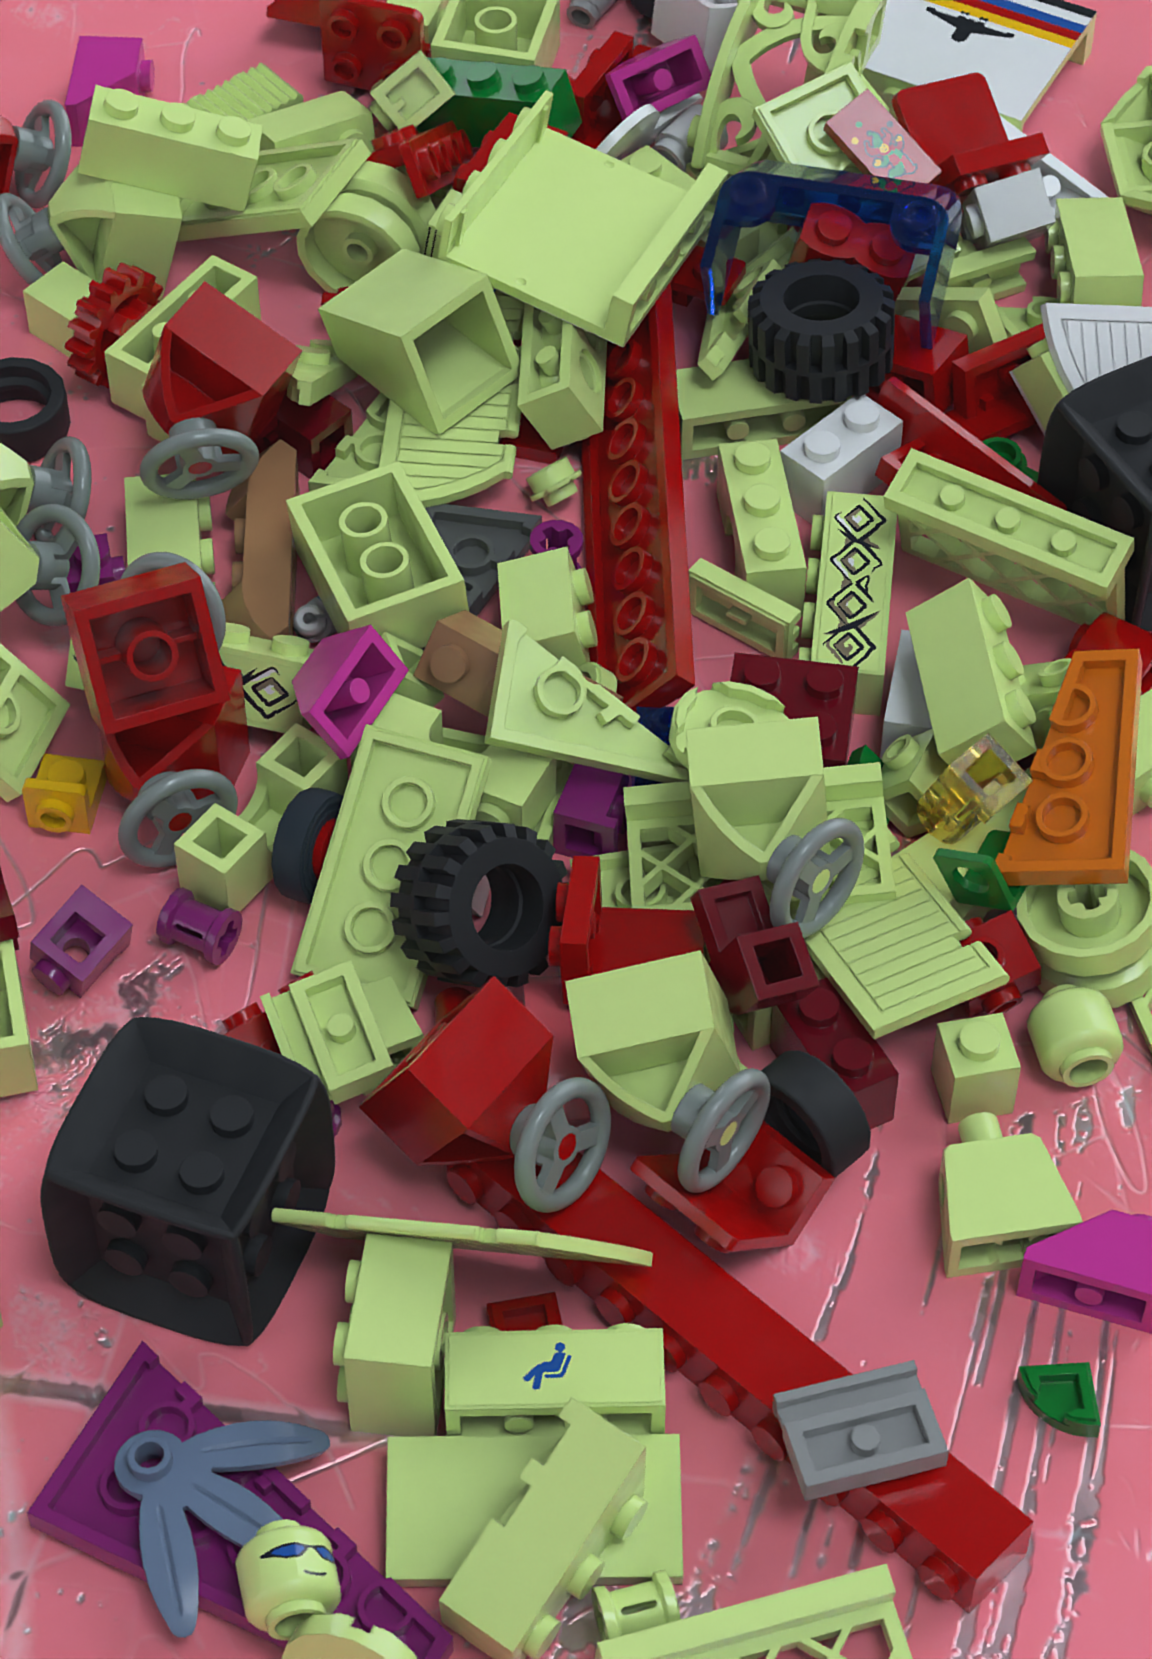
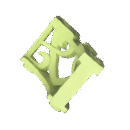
M737 0L736 10L727 28L712 71L701 115L694 116L688 130L687 146L693 148L691 167L702 170L710 163L728 171V174L794 191L793 196L798 197L782 167L765 162L771 148L763 134H761L751 158L719 149L722 131L730 121H737L741 124V129L735 137L737 145L746 144L756 132L757 124L752 114L754 108L766 103L756 84L751 64L772 48L800 38L805 60L819 75L822 76L851 61L861 77L868 60L880 43L887 0ZM769 5L784 8L780 13H768ZM793 11L804 13V18L795 19ZM758 27H759L761 30H763V31L757 33L756 35H754L755 32H756V30L758 29ZM819 34L820 46L825 43H833L835 48L825 54L816 52L813 49L814 35ZM736 81L741 97L730 98Z

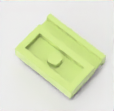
M351 960L289 984L290 991L271 998L270 993L260 996L281 1054L316 1074L323 1082L330 1101L333 1100L335 1105L375 1089L394 1069Z

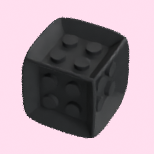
M1149 356L1086 382L1071 391L1057 403L1046 427L1037 484L1066 505L1068 512L1134 538V552L1125 566V621L1146 631H1152V356Z
M153 1017L132 1018L117 1032L95 1064L56 1135L46 1163L41 1184L40 1202L49 1249L61 1278L85 1297L131 1317L209 1342L234 1346L251 1345L275 1315L316 1232L273 1222L271 1218L273 1209L283 1208L324 1212L335 1170V1140L330 1099L323 1082L316 1074L301 1064L259 1046L178 1021Z

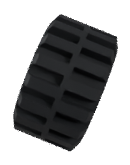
M821 258L808 259V262L785 264V268L782 270H772L765 275V280L758 281L752 288L753 295H750L748 300L749 364L753 368V375L757 381L766 382V389L774 394L784 393L785 398L794 401L804 399L809 400V403L822 404V401L833 400L834 403L847 401V397L852 395L860 397L869 393V387H878L885 381V374L891 372L894 358L895 301L891 287L884 285V278L879 274L868 273V268L859 264H846L845 260L821 261Z
M456 819L446 821V827L433 826L425 831L426 843L414 841L406 851L411 859L408 866L398 865L394 878L401 881L399 893L391 892L390 907L398 908L399 917L392 920L395 935L405 936L406 938L400 947L406 957L418 960L416 968L425 975L435 976L439 981L478 988L493 976L505 987L516 988L529 983V974L540 976L549 967L546 957L548 955L551 926H562L563 923L556 920V892L558 882H562V878L568 872L563 861L552 860L556 849L548 840L537 839L536 831L528 827L515 826V824ZM486 875L491 889V908L484 926L477 933L472 919V900L477 885Z

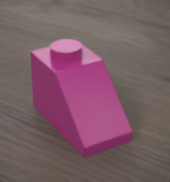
M696 34L663 43L626 60L607 73L605 78L621 118L624 121L634 111L646 104H651L660 112L706 90L711 73Z
M79 36L65 100V110L71 126V146L82 147L95 85L111 89H125L140 96H144L145 92H153L155 81L153 60H145L143 38Z
M370 624L322 638L293 678L292 684L302 716L342 760L350 757L361 741L365 725H372L409 669Z
M1110 1210L1028 1246L1022 1262L1016 1296L1152 1334V1216L1145 1214L1130 1215Z

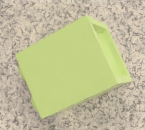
M403 248L318 308L337 357L434 434L440 435L519 377L520 360L487 274Z

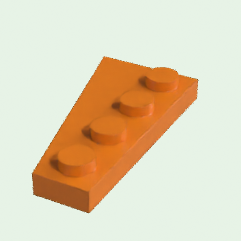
M1139 649L1074 651L1049 717L1051 727L1043 749H1037L1030 768L1032 778L1023 802H1017L1009 823L1011 833L1003 853H998L995 860L1008 886L1128 883L1143 665Z

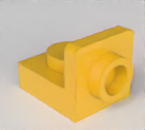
M44 753L37 777L26 778L22 788L29 827L42 828L57 833L68 831L91 834L107 781L104 760Z

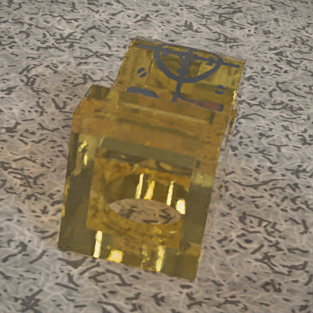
M987 733L952 762L922 795L916 806L917 814L922 825L932 836L944 844L952 845L963 838L981 821L986 824L1018 797L1033 780L998 742Z

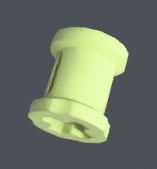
M666 1570L653 1572L652 1579L648 1582L613 1591H608L604 1585L594 1587L591 1590L594 1614L602 1641L681 1620L675 1591Z

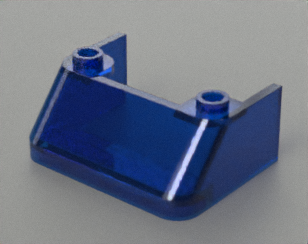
M773 160L754 162L725 181L719 192L700 264L707 314L719 316L741 227H756L765 222L801 227L811 203H829L853 212L865 224L883 223L890 225L892 239L898 247L910 253L929 256L919 297L921 348L933 349L962 225L961 202L951 189L935 184Z

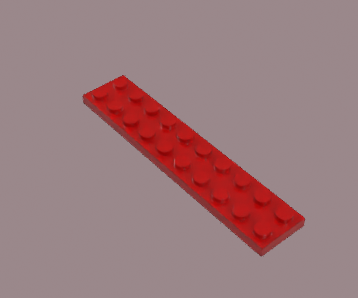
M671 281L624 347L607 340L603 432L582 440L586 570L589 575L594 603L588 604L587 610L591 612L598 639V646L589 648L590 662L597 663L616 676V693L624 697L622 702L641 716L638 722L642 725L674 700L683 697L689 689L695 686Z

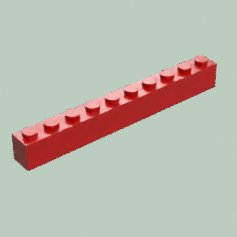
M577 1152L572 1162L565 1166L555 1189L565 1183L573 1174L583 1156L580 1152ZM515 1158L447 1165L446 1178L452 1190L468 1204L477 1202L495 1218L499 1228L571 1236L653 1252L651 1267L551 1257L542 1258L545 1259L551 1273L561 1283L568 1287L576 1285L593 1299L599 1312L611 1325L632 1323L644 1328H663L664 1369L672 1373L679 1371L699 1388L701 1396L715 1412L725 1417L732 1415L752 1432L755 1442L765 1454L776 1461L785 1460L792 1466L782 1438L783 1431L779 1419L775 1418L772 1409L774 1394L853 1375L850 1371L601 1169H599L586 1191L574 1203L556 1212L543 1213L530 1208L520 1197L514 1178ZM535 1164L537 1179L542 1167ZM951 1453L948 1454L947 1466L819 1498L829 1506H841L861 1523L864 1533L875 1546L886 1553L896 1552L917 1570L919 1578L930 1592L942 1600L948 1601L952 1599L969 1614L1026 1557L1034 1522Z

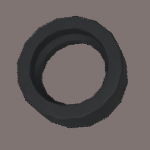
M17 357L0 359V403L22 399L33 400L45 405L39 413L26 420L11 423L0 422V443L27 462L37 461L47 454L56 441L67 437L71 420L62 377L51 366L34 359Z
M801 1050L785 1051L761 1070L770 1082V1101L764 1121L835 1178L870 1148L871 1131L864 1110L846 1083L820 1059Z

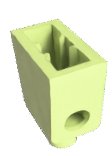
M988 1112L969 1115L959 1123L958 1131L962 1143L950 1144L943 1149L938 1183L944 1270L947 1278L1022 1267L1024 1254L1028 1246L1083 1222L1081 1214L1041 1137L1032 1133L1003 1137L996 1115Z

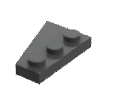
M451 504L426 507L428 515L464 578L469 612L477 616L499 589L497 563L525 556L530 549V534L536 526L542 523V516Z

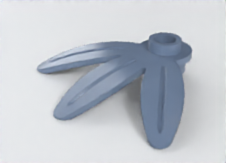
M273 1420L247 1421L214 1428L197 1434L184 1442L169 1432L149 1430L134 1435L121 1446L115 1458L114 1468L116 1477L125 1492L141 1501L139 1533L144 1571L154 1601L166 1624L175 1636L187 1637L191 1635L196 1627L198 1615L199 1575L192 1534L184 1511L188 1510L207 1527L242 1548L244 1544L256 1536L257 1531L270 1522L283 1519L254 1493L214 1472L260 1470L319 1457L330 1447V1440L324 1432L290 1422ZM163 1458L154 1467L145 1468L140 1466L149 1459Z

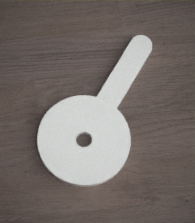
M699 93L670 106L661 113L651 104H646L622 121L596 150L622 160L645 145L655 142L657 135L693 104H701L704 97Z

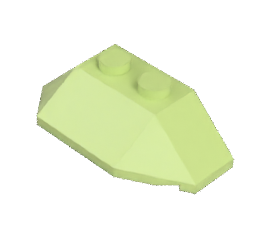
M1146 66L1137 77V83L1120 98L1101 122L1100 133L1117 197H1123L1125 206L1152 216V66Z

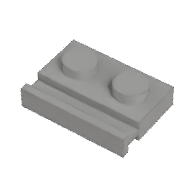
M914 1360L776 1393L773 1396L772 1409L775 1418L779 1419L783 1431L782 1438L805 1501L947 1466L949 1450L926 1390L921 1388Z

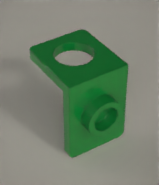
M1001 830L990 831L978 853L944 848L937 849L933 859L957 903L1006 911L1012 910V912L1015 910L1027 886H1008L995 862L998 853L1004 852L1011 832ZM957 868H968V871L963 877Z

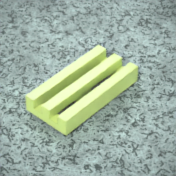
M702 558L688 570L692 615L771 657L792 659L798 652L799 643L794 640L800 634V627L795 624L801 619V610Z

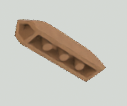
M281 439L259 454L258 465L252 475L243 483L231 489L225 515L235 522L236 554H243V561L232 562V591L222 599L226 623L246 626L251 630L250 636L272 640L275 635L294 636L293 618L295 615L297 552L286 500L299 496L300 486L297 452Z

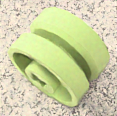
M365 161L313 227L299 230L296 236L298 256L307 273L325 291L337 293L338 288L351 286L403 248L423 254L427 225L436 209L429 195L417 199L409 176L391 166Z
M1130 849L1128 883L1029 885L1026 887L1016 906L1017 919L1041 966V984L1038 985V988L1042 993L1046 994L1052 988L1065 984L1087 987L1101 992L1109 1000L1111 1008H1118L1143 996L1152 987V867L1143 856Z

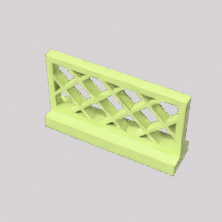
M911 448L883 496L885 509L898 515L902 551L1080 625L1083 623L1091 625L1104 612L1125 621V566L1134 552L1133 537Z
M880 762L824 767L828 820L833 818H845L853 822L873 820V828L863 836V864L880 873L881 883L854 886L844 904L884 900L895 901L896 889ZM682 781L623 787L627 822L631 907L641 909L694 910L690 899L691 896L699 889L719 885L724 879L701 877L695 883L677 872L694 855L698 857L690 782ZM836 838L829 843L830 846L836 849L844 841L842 838ZM671 843L679 846L662 862L642 850L645 847ZM875 846L877 850V855L870 851ZM643 870L648 872V874L645 877ZM835 875V876L833 877L832 882H831V884H830V886H829L830 888L832 887L834 881L836 880L837 875ZM763 880L761 883L770 907L774 884L769 880ZM663 882L682 893L676 901L670 904L649 906L645 904V898ZM828 888V889L822 894V897H821L820 902L823 900V898H824V897L826 896V894L829 892L830 888ZM793 895L791 897L790 910L798 909L800 900Z
M887 1563L597 1642L594 1659H757L766 1656L765 1659H776L779 1652L799 1648L817 1659H847L840 1655V1652L850 1633L881 1625L890 1651L888 1659L913 1658L893 1602L896 1590ZM838 1636L832 1650L818 1643L819 1641Z

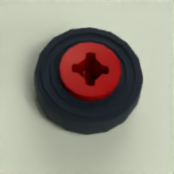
M308 788L299 792L288 804L278 824L272 851L271 866L274 883L281 895L299 902L312 903L343 801V795L326 789Z

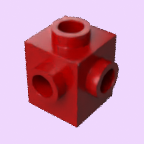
M1012 910L986 922H983L981 917L965 921L972 930V933L968 938L962 941L959 940L962 947L971 945V943L981 941L1010 976L1007 984L962 1002L969 1018L985 1011L986 1015L1005 1013L1022 1002L1023 997L1021 993L1041 984V966Z

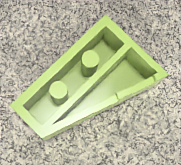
M572 1396L558 1416L565 1421L564 1434L542 1463L531 1457L519 1476L527 1484L499 1521L493 1518L490 1520L439 1599L441 1622L493 1659H526L527 1656L532 1659L541 1658L560 1630L561 1622L555 1618L571 1595L579 1600L587 1595L605 1566V1561L599 1558L615 1535L625 1540L636 1528L648 1506V1502L642 1499L644 1496L646 1446Z

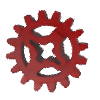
M122 262L119 263L116 271L109 267L104 269L102 283L94 280L89 283L90 296L88 298L83 296L82 299H78L76 303L77 308L74 313L78 318L69 321L67 326L74 330V336L65 343V349L72 352L67 364L76 370L75 375L96 386L102 385L109 389L104 352L160 302L158 298L164 289L163 286L155 283L156 276L134 265L131 267Z

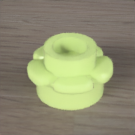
M567 456L553 462L526 478L533 492L529 498L531 501L543 498L547 507L566 499L578 491L574 480L582 475L581 470L574 471Z

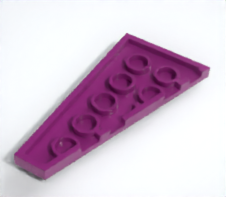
M142 1340L28 1510L27 1515L30 1527L147 1582L140 1548L139 1512L141 1501L125 1492L120 1486L114 1468L116 1455L128 1439L144 1431H166L184 1442L197 1434L225 1425L204 1406L203 1398L187 1382L180 1383L160 1364L159 1356ZM163 1458L149 1459L140 1466L145 1468L154 1467ZM276 1467L250 1471L214 1472L254 1493L283 1520H293L298 1522L300 1526L317 1529L329 1539L341 1590V1601L333 1614L341 1613L354 1617L355 1619L350 1627L361 1629L367 1633H370L373 1625L389 1631L411 1649L417 1659L450 1658L454 1651L453 1636L391 1577L384 1578L357 1552V1545L339 1527L334 1530L311 1508V1501ZM185 1510L184 1514L192 1534L199 1575L198 1607L285 1649L289 1640L274 1639L268 1632L261 1631L248 1622L245 1616L235 1564L236 1557L242 1548L223 1538L188 1510Z

